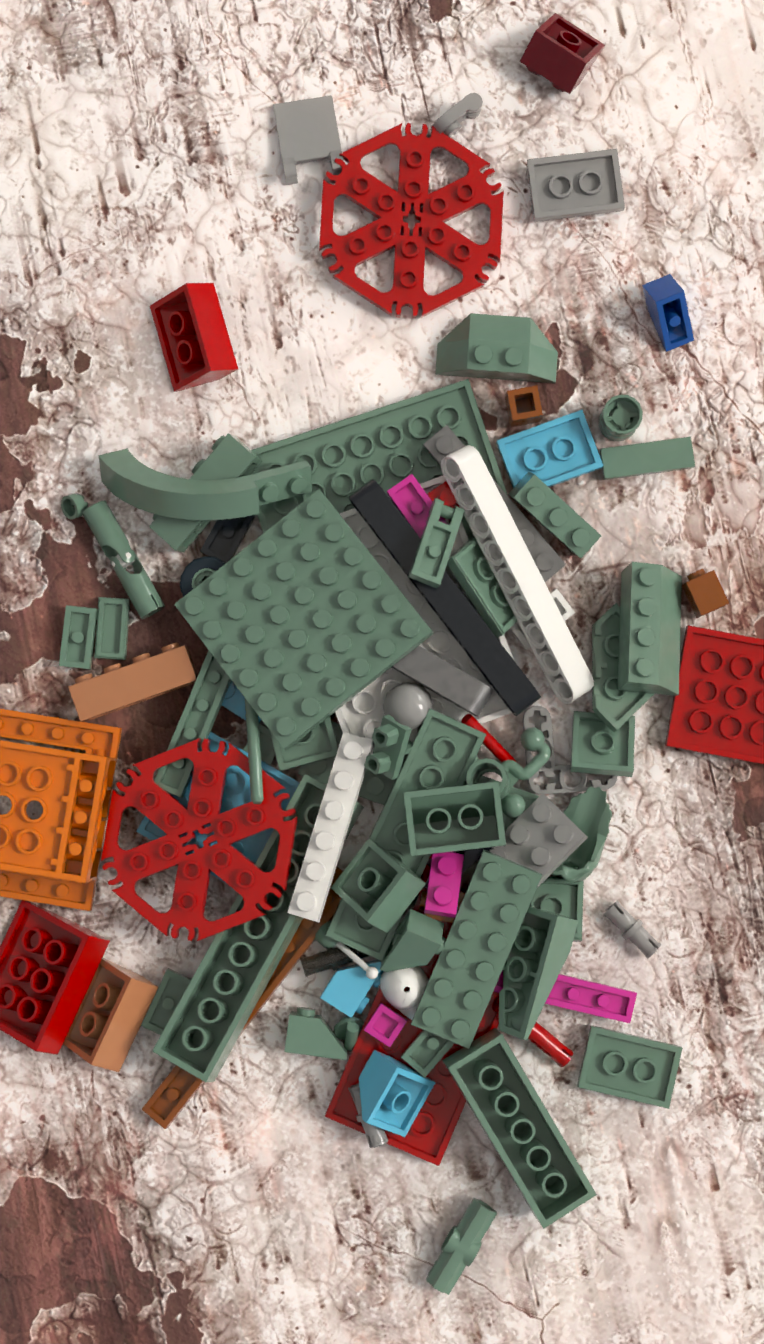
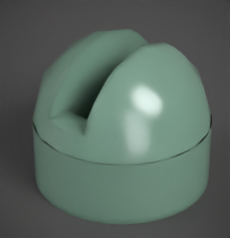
M75 493L62 498L61 508L68 519L81 517L82 512L88 508V502L84 501L85 497L83 495Z

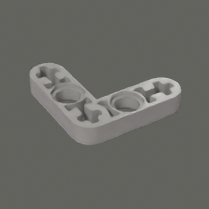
M542 706L529 708L523 715V731L527 728H535L534 723H529L528 719L534 715V711H539L540 716H545V722L540 723V730L542 732L547 731V738L545 737L544 742L550 747L551 751L549 760L533 777L528 779L530 789L537 794L587 791L589 787H586V773H580L581 782L578 786L569 787L564 782V775L570 770V765L555 766L552 721L548 710ZM525 749L527 765L534 757L531 751ZM554 770H559L558 781L561 789H555L556 783L545 784L544 790H540V786L534 784V778L539 777V772H544L545 777H555ZM611 775V778L606 779L605 785H602L601 780L598 779L589 781L592 787H600L601 790H606L615 785L617 776Z

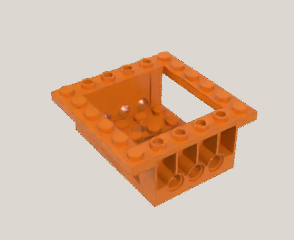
M0 709V737L86 750L85 753L0 740V796H7L12 803L11 810L8 813H0V897L87 911L92 910L122 728ZM31 801H38L43 807V813L38 819H32L27 815L26 808Z

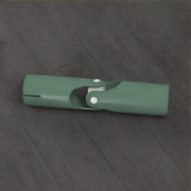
M105 500L100 501L82 512L83 517L103 552L109 558L112 568L140 618L146 619L161 611L165 605L137 555L131 549L127 537ZM132 565L134 574L125 570L126 567Z

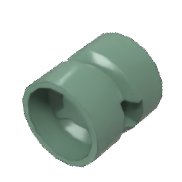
M629 395L612 397L605 404L599 416L598 426L601 433L612 441L629 439L642 421L643 411L640 403Z

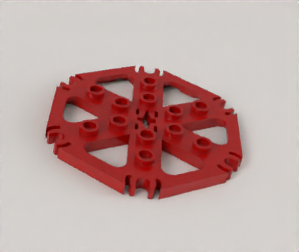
M401 123L339 154L348 163L346 165L343 160L338 158L334 160L335 163L341 166V173L339 175L326 172L325 178L330 183L323 179L319 251L326 247H332L325 249L321 253L322 259L332 256L337 261L334 265L328 267L329 273H335L341 268L342 271L333 275V278L379 309L392 316L391 308L394 303L396 304V317H400L402 307L409 306L412 309V318H416L418 306L421 305L422 318L482 288L484 284L478 282L475 277L479 281L487 283L489 277L482 272L484 266H489L493 270L497 268L498 264L492 258L500 262L504 190L499 194L491 195L497 193L501 189L502 184L501 182L495 185L487 183L486 179L494 175L495 171L493 168L485 170L483 174L480 172L485 168H489L490 163L443 132L440 134L434 126L431 125V137L428 138V127L426 124L422 126V133L416 136L411 133V123H407L405 136H402ZM387 145L397 146L400 151L398 192L363 170L360 164L361 159ZM443 148L468 166L466 176L428 194L430 153L433 149ZM343 195L378 219L345 236H339L333 231L334 201L338 196ZM481 204L486 205L490 209L489 240L483 245L474 243L445 224V222ZM420 205H423L422 212H420ZM411 206H413L414 217L416 220H420V223H415L412 236H409L410 228H408L407 222H403V219L408 218ZM395 247L393 287L389 292H380L357 277L355 274L356 266ZM425 250L462 273V281L437 295H428L423 287Z
M198 738L133 764L141 772V775L131 769L126 771L132 777L133 782L128 787L122 782L116 783L117 788L125 792L124 796L119 794L116 789L112 791L101 861L114 857V862H107L102 868L103 870L111 868L117 870L116 878L108 881L109 885L123 883L121 887L112 890L115 894L166 936H169L171 924L174 925L171 929L172 938L179 937V931L182 927L187 928L189 931L188 941H194L196 938V928L199 929L197 941L267 915L258 908L257 904H260L265 910H272L273 907L267 903L266 896L269 893H274L278 898L283 896L280 889L273 887L274 883L280 885L284 890L287 888L298 818L295 817L292 820L284 821V817H290L296 813L294 808L287 811L281 808V802L290 798V794L282 793L276 797L275 794L286 788L263 769L264 799L262 803L254 804L251 801L220 813L227 769L230 766H238L249 775V760L245 754L231 743H229V750L225 756L227 744L224 741H220L219 749L216 752H211L209 749L210 740L205 738L201 746L202 751H200L201 739ZM184 758L190 759L194 765L187 808L154 782L153 779L154 772L158 768ZM127 807H135L167 835L129 850L121 849L118 845V836L123 811ZM211 824V826L204 828V825ZM273 828L278 831L280 840L276 865L270 872L261 870L231 845ZM196 831L207 835L214 833V835L207 837L203 841L204 846L202 848L198 844L184 846V844L191 842L195 838L194 832ZM184 833H187V834H188V835L183 836V837L180 838V835H182V834H184ZM178 865L171 908L166 913H159L137 895L135 884L141 879ZM211 871L244 899V906L240 911L215 921H209L204 917Z

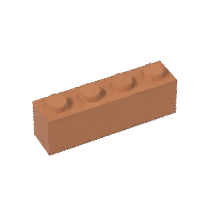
M173 643L161 648L162 653L153 657L150 656V653H145L132 658L133 664L125 667L118 663L104 668L105 674L93 678L92 673L74 679L76 684L68 686L80 722H88L195 684L198 675L188 647L185 645L180 647L179 643Z

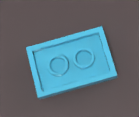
M583 410L496 441L513 488L528 472L535 474L548 487L603 468V463Z

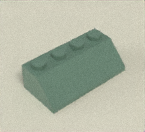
M631 562L621 572L617 690L672 696L679 695L682 576L663 565Z

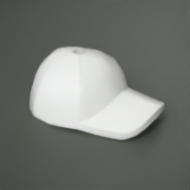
M419 966L383 972L380 978V989L392 1006L412 1020L429 979ZM409 987V990L404 991V988Z

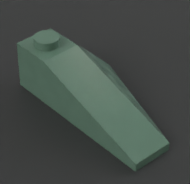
M529 906L502 970L503 989L499 992V1031L523 1040L528 1039L570 953L578 920Z

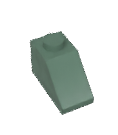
M410 909L392 938L381 961L380 970L389 972L427 965L434 954L439 955L443 949L446 940L442 937L444 923Z
M297 1007V1012H290L284 1052L346 1060L348 1050L345 1049L340 1039L335 1036L334 1031L322 1015H316L315 1009Z

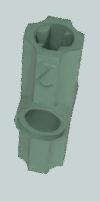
M473 1198L458 1225H454L445 1238L441 1247L442 1252L426 1277V1281L442 1293L449 1295L465 1267H469L481 1248V1240L497 1215V1211L482 1200Z

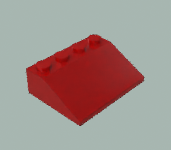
M22 900L0 946V1030L36 1052L58 1054L110 940L34 903Z

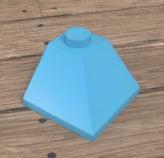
M374 1050L359 1076L362 1120L370 1125L405 1137L436 1082L428 1077L424 1078L416 1070L395 1058Z

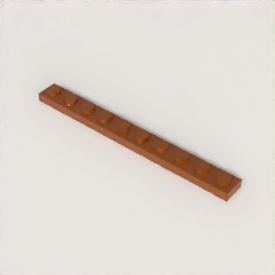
M338 866L333 876L320 922L303 918L241 1034L313 944L316 933L321 926L331 921L341 900V897L331 889L343 872ZM176 1065L142 1110L160 1126L167 1129L204 1081Z

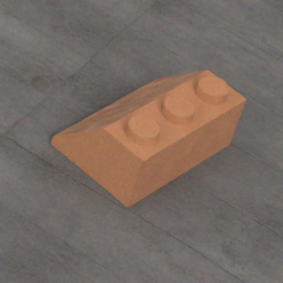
M102 957L63 1044L89 1064L119 1072L153 1001L158 986L143 976Z

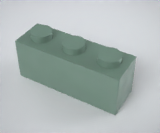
M528 472L508 494L580 559L601 537L592 526L531 472Z

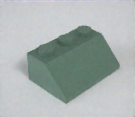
M499 781L403 792L411 857L506 846Z

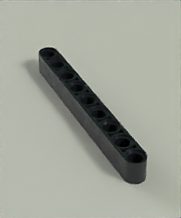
M371 479L348 498L408 577L420 537L374 479ZM446 571L438 588L409 578L515 716H518L541 698L536 688Z

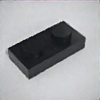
M257 514L217 520L200 552L208 557H216L227 563L235 555Z

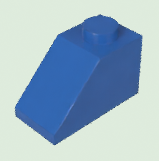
M671 274L642 285L647 310L665 351H670L694 341L684 290Z

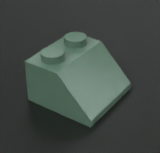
M369 838L332 885L331 889L368 923L388 933L426 883L406 865Z

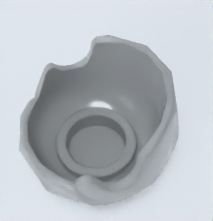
M411 682L399 684L387 693L383 704L385 716L391 715L395 721L410 727L412 730L422 725L429 708H433L430 693L422 685Z

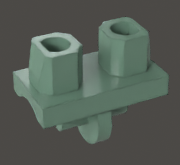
M391 715L383 716L380 727L374 728L372 739L375 747L373 754L366 757L365 768L374 774H383L391 780L397 779L404 755L409 754L413 743L409 740L412 729L398 723Z

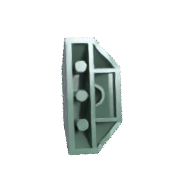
M470 313L437 344L435 375L556 383L558 352L531 318Z

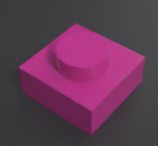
M380 1003L365 1026L364 1031L391 1047L406 1024L407 1019L383 1003Z

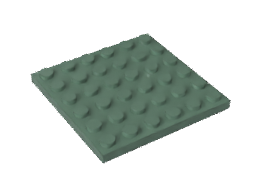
M320 489L174 604L285 750L289 749L434 634Z

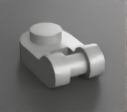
M477 93L468 94L439 117L432 126L440 134L443 132L451 137L462 127L460 123L464 119H474L479 116L483 103L481 96Z

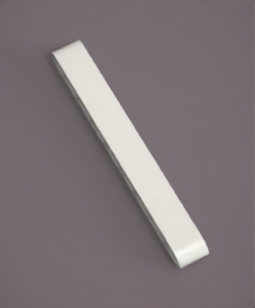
M464 446L441 460L442 473L459 507L464 509V516L554 694L561 702L570 704L593 688V677L480 453L473 446Z

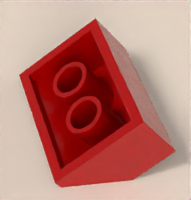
M186 283L150 305L174 392L220 380L238 370L214 283Z

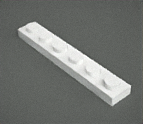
M345 732L342 734L287 912L289 914L320 922L366 772L364 766L366 757L371 754L374 746L373 740Z

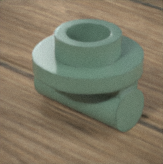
M346 1016L334 1027L335 1036L345 1040L344 1047L348 1051L353 1050L364 1025L363 1020L353 1016L350 1018Z

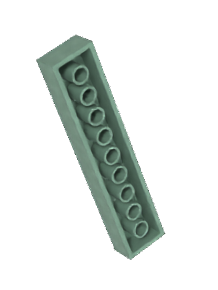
M304 774L285 809L287 811L294 808L296 813L293 816L284 817V821L292 820L295 817L298 818L287 888L284 890L276 883L273 886L280 889L283 896L278 898L274 893H269L266 896V901L273 907L272 910H265L260 904H257L258 908L267 915L216 934L153 1049L154 1053L206 1083L214 1082L303 920L302 917L287 912L327 786L307 774ZM357 801L344 843L364 808ZM275 829L255 863L264 872L272 871L276 865L280 835ZM238 894L227 916L243 908L244 899L240 894Z

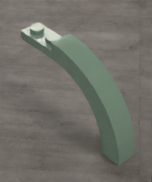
M128 448L98 455L101 481L110 492L125 503L138 509L165 517L186 520H224L260 514L259 506L312 492L311 466L306 460L237 478L195 480L174 477L155 471L139 462L130 453Z

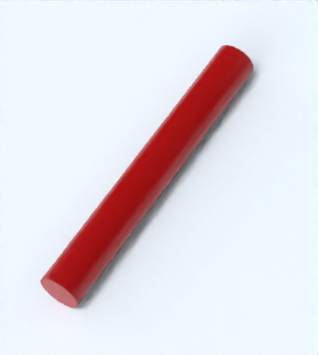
M470 713L462 718L461 722L486 733L482 744L501 763L505 760L517 762Z

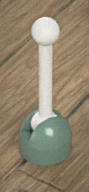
M331 921L322 925L315 936V940L325 948L338 947L366 971V976L369 979H375L378 976V970L375 967H369L343 943L325 936Z

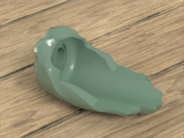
M590 786L586 792L572 797L568 807L563 812L588 838L551 875L562 876L566 881L572 883L581 882L597 867L609 834V823L612 818V811L606 802L607 792L602 791L600 787L594 788Z

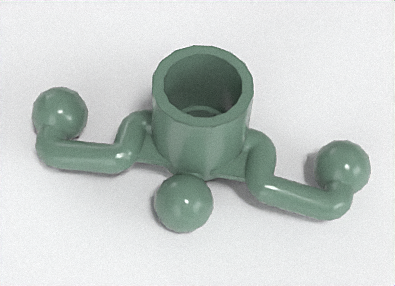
M527 728L521 734L520 741L523 748L528 751L538 752L524 768L514 760H505L499 763L494 759L488 758L479 760L478 756H476L474 763L467 771V785L478 784L480 777L487 772H495L501 776L502 782L499 787L503 813L508 817H518L525 810V800L523 797L516 793L509 794V790L518 780H528L533 777L550 758V747L544 742V734L538 728Z

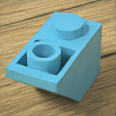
M381 960L365 962L369 967H375L378 970V976L375 979H369L366 976V971L358 964L338 968L320 998L350 1018L353 1017L355 1012L361 1014L370 1000L366 994L373 985L378 988L380 985V978L384 972L380 970Z

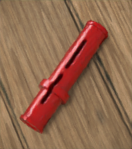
M498 998L494 1002L496 1005L492 1006V1010L499 1014ZM535 1023L528 1039L560 1067H564L571 1060L570 1057L573 1056V1051L563 1045L539 1023Z

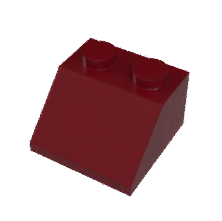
M555 13L535 31L520 62L526 65L531 73L541 75L549 80L557 90L570 94L581 83L602 52L605 44Z

